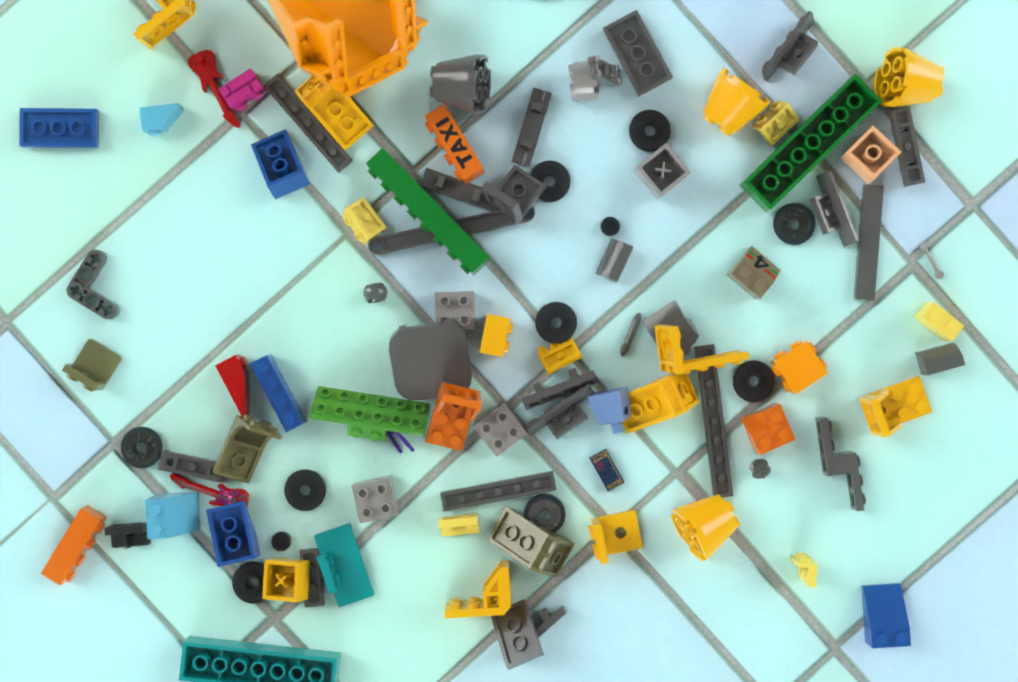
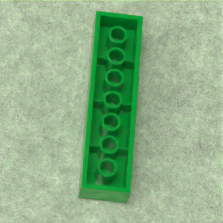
M855 73L739 186L765 212L770 211L858 126L882 100Z

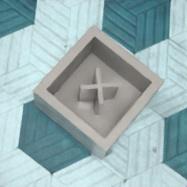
M667 143L634 169V172L657 200L691 173Z
M474 291L435 292L436 323H443L445 319L459 324L465 330H475Z
M505 402L473 426L496 457L527 434L525 428Z
M392 475L356 482L351 486L360 524L399 514L400 509Z

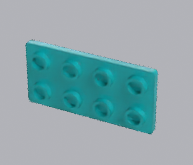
M347 523L316 534L314 538L320 553L317 556V560L329 594L334 593L338 607L374 596L375 593L351 524Z

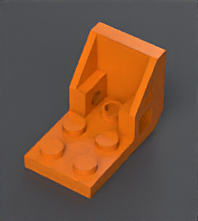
M442 382L425 442L462 451L470 423L474 421L481 409L480 391Z

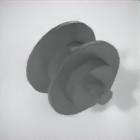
M755 459L749 466L752 476L756 479H764L771 472V468L765 459Z

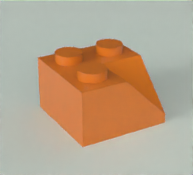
M773 403L740 418L756 454L762 455L796 440L783 409L778 403Z

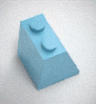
M198 492L160 493L145 500L147 539L170 538L200 530Z

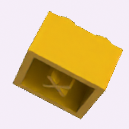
M487 314L480 353L503 357L504 353L508 354L510 342H506L507 334L511 335L513 323H510V318Z
M278 557L266 559L264 561L262 599L287 602L307 600L310 560Z

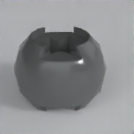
M373 283L365 286L363 295L368 303L385 301L388 291L383 283Z

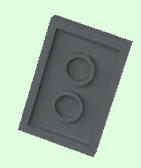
M525 599L512 604L504 615L491 616L508 670L544 655L528 603Z

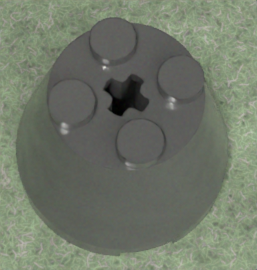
M475 54L438 62L436 66H432L430 76L433 80L430 87V97L435 98L437 102L472 114H483L486 111L484 103L490 98L491 70L486 66L488 57L483 54Z

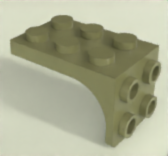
M246 414L243 417L236 415L212 472L216 475L249 484L267 442L271 438L282 439L283 436L278 432L279 429L273 427L272 423L265 420L258 422L255 421L254 417Z

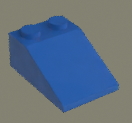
M286 129L251 144L266 185L275 199L310 184Z
M245 501L206 510L218 567L261 556L257 535Z
M901 584L861 585L865 643L871 648L911 646L910 625Z

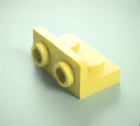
M780 100L772 103L769 107L770 109L760 115L752 125V128L759 131L770 146H773L800 120L790 104Z
M364 197L348 206L342 214L345 224L352 228L357 240L364 245L387 228Z
M478 513L444 516L438 520L442 536L479 533Z
M796 553V556L790 555V560L798 566V577L808 587H816L817 563L805 553Z

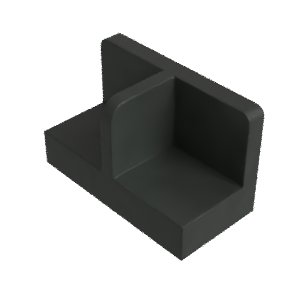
M146 522L114 524L104 528L105 536L111 535L112 548L124 547L128 549L132 546L151 544V539H147Z

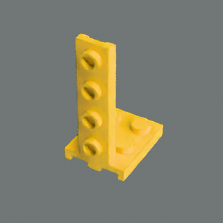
M663 324L654 326L660 371L685 375L690 374V370L706 371L710 366L721 368L726 366L725 363L741 364L743 360L750 359L748 352L735 350L683 360L684 354L680 346L681 333L678 326Z

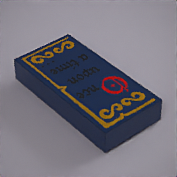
M606 449L589 457L608 492L625 483Z

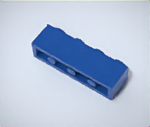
M266 355L250 363L285 432L306 423L307 420L273 356Z

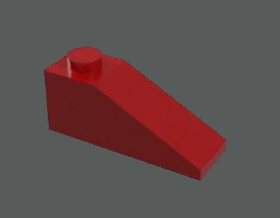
M234 355L215 365L243 417L244 414H250L249 370L247 369L249 365L245 357Z

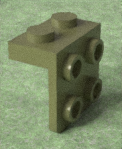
M88 339L74 363L65 364L62 371L67 373L66 376L69 379L83 383V387L89 391L103 390L122 358L96 340Z

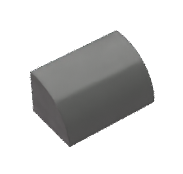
M611 239L595 274L617 283L633 246Z
M954 343L915 353L921 375H931L965 365L963 355Z

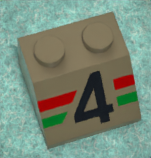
M750 246L728 272L727 276L756 300L761 299L774 283L781 270L753 246Z

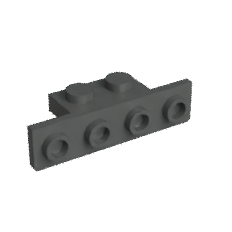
M808 11L805 16L800 18L798 25L793 31L788 33L784 43L778 46L772 58L765 62L762 67L765 81H768L779 67L795 75L817 48L818 41L805 35L815 22L813 12Z
M832 170L816 176L823 194L809 200L823 235L837 230L843 247L859 242Z
M589 384L579 387L576 393L570 397L563 398L560 404L547 409L539 418L532 419L525 428L532 436L545 426H548L558 440L588 419L579 403L593 394L594 391Z

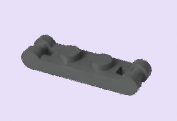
M599 56L587 58L588 65L591 66V71L589 72L591 79L610 87L622 85L618 74L620 72L619 65L607 63L599 59Z
M161 450L160 456L162 460L158 465V470L222 483L226 481V477L212 474L216 463L215 460ZM170 459H174L173 465L169 464Z

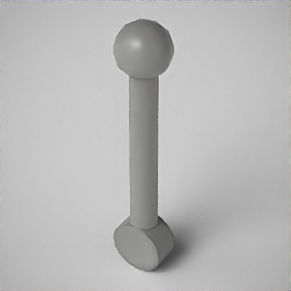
M922 243L920 249L924 250L936 272L935 277L943 278L944 273L938 269L927 249V244Z

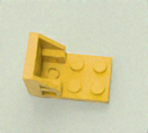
M157 0L163 10L156 12L147 23L139 25L133 35L151 50L195 15L196 3L193 0Z
M313 76L294 91L344 150H347L374 126L349 96L333 90Z
M669 373L645 386L629 391L631 416L622 423L628 434L679 416L698 404L700 401L688 374L676 375L675 373Z
M915 376L858 398L871 434L883 438L895 433L902 427V423L932 413L920 376Z
M501 560L483 585L482 600H480V597H471L465 601H461V598H453L446 602L444 610L445 619L504 615L511 607L509 560Z

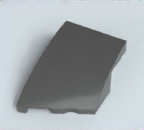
M675 300L642 320L656 345L655 325L678 326L681 333L680 346L684 357L688 355L691 346L700 336L691 319L684 316Z

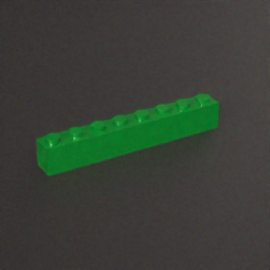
M383 148L366 163L369 168L367 172L374 179L378 177L382 181L380 184L387 193L391 191L395 195L393 199L400 206L404 204L408 208L406 212L414 220L418 218L421 221V228L427 234L431 232L435 236L433 240L440 247L444 245L448 249L446 253L453 260L458 259L461 263L460 268L467 275L471 273L474 276L490 261V257Z

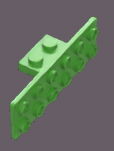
M318 386L309 418L347 424L348 436L386 442L387 431L424 436L430 403Z

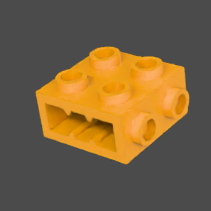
M795 341L790 345L791 348L789 350L778 352L774 355L775 359L770 361L773 365L771 367L772 371L777 377H781L783 381L781 384L787 393L797 394L828 374L826 363L823 359L817 357L815 346L811 342L808 343V341Z

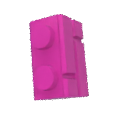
M250 68L219 88V91L233 111H242L248 106L247 103L250 101L261 99L266 89L255 72Z

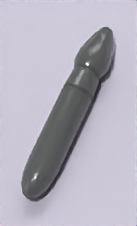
M641 313L635 315L625 341L621 346L620 354L622 357L630 349L641 321Z

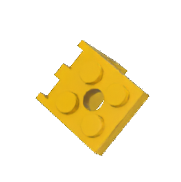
M635 509L590 518L589 533L591 539L595 540L592 548L595 559H599L601 565L609 563L607 555L643 548ZM622 527L625 529L626 532L623 537L615 535L617 528Z

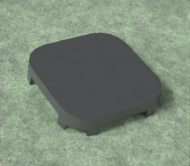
M445 319L443 323L407 327L405 324L399 326L393 332L389 342V354L395 387L402 397L408 400L437 398L442 382L469 388L472 370L467 334L465 329L459 324Z

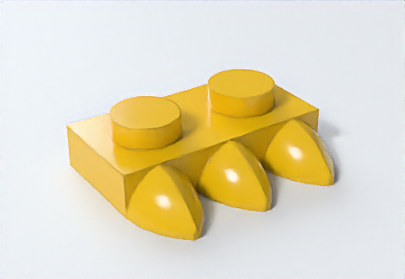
M572 338L563 342L562 345L560 343H550V351L544 346H539L538 349L539 358L548 375L582 358Z

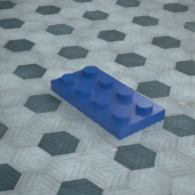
M20 108L19 146L22 148H99V110L83 108Z

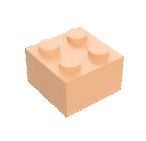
M872 126L840 159L869 185L901 151Z

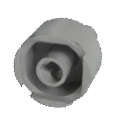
M588 61L569 64V76L571 81H573L570 84L572 100L578 102L599 99V83L590 78L591 66L588 65Z

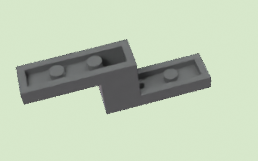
M815 417L823 474L827 476L846 474L851 509L863 511L866 498L861 489L863 478L859 474V456L852 451L833 453L835 445L830 436V432H832L831 421L827 417Z

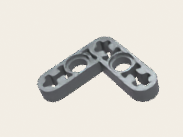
M91 250L67 287V295L102 318L114 319L119 315V307L114 302L91 289V286L106 264L107 256L103 251ZM94 255H99V262H95ZM88 264H92L96 269L88 266ZM86 269L91 271V278L85 280L82 276L83 271ZM74 287H79L78 290L85 293V295L75 294ZM92 295L98 299L95 306L89 304V298ZM102 305L108 308L112 307L111 311H113V313L107 315L108 311L100 307Z

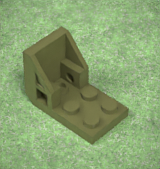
M505 506L487 539L529 569L539 574L553 577L558 576L575 545L572 541L544 527L537 526Z

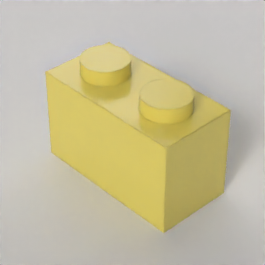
M926 302L914 317L943 341H953L964 327L962 323L935 302Z

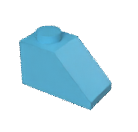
M178 103L140 107L142 131L149 134V136H160L162 132H167L184 111L183 107Z

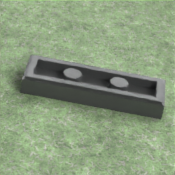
M318 548L300 549V560H310L308 599L304 600L305 607L324 606L323 578L317 556L320 554Z

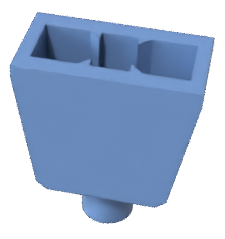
M628 386L594 392L587 397L600 425L610 424L613 434L624 431L622 422L631 416Z

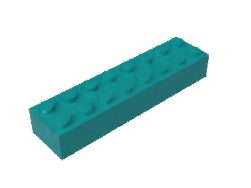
M189 636L183 641L179 681L338 682L341 652Z

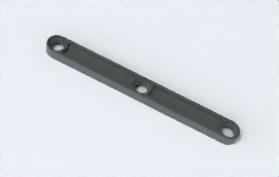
M533 207L530 208L532 211L531 217L523 218L519 224L529 222L534 218L535 210ZM500 210L454 220L468 235L518 224L515 222V219L508 214L506 216ZM419 227L372 238L369 241L368 248L373 254L382 255L436 242L433 240L435 236L431 232L427 234ZM375 241H380L383 245L382 249L378 252L372 249V244Z

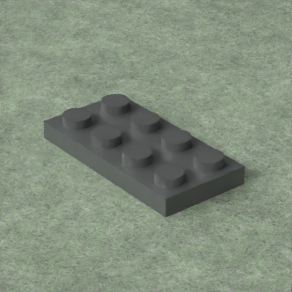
M637 10L603 28L605 36L638 97L673 78Z

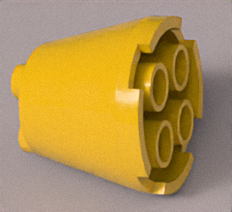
M893 47L884 54L885 60L881 68H877L874 78V93L882 100L880 105L899 107L929 103L942 95L943 75L945 73L943 66L907 48Z
M723 67L717 76L703 113L705 114L704 119L712 125L716 122L720 125L719 130L729 136L731 133L735 134L762 112L771 101L766 97L761 99V94L736 75L732 74L730 77L728 75L729 71Z
M719 494L679 506L672 510L673 514L671 515L672 522L680 538L683 537L687 545L690 546V552L700 561L710 558L740 526L739 520L732 512L734 507L728 500L725 502Z

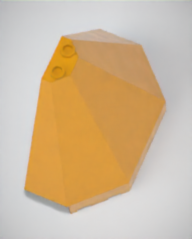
M268 0L298 66L328 87L349 97L405 69L408 63L406 58L410 50L414 51L420 39L418 34L423 26L426 27L428 20L416 16L415 0Z

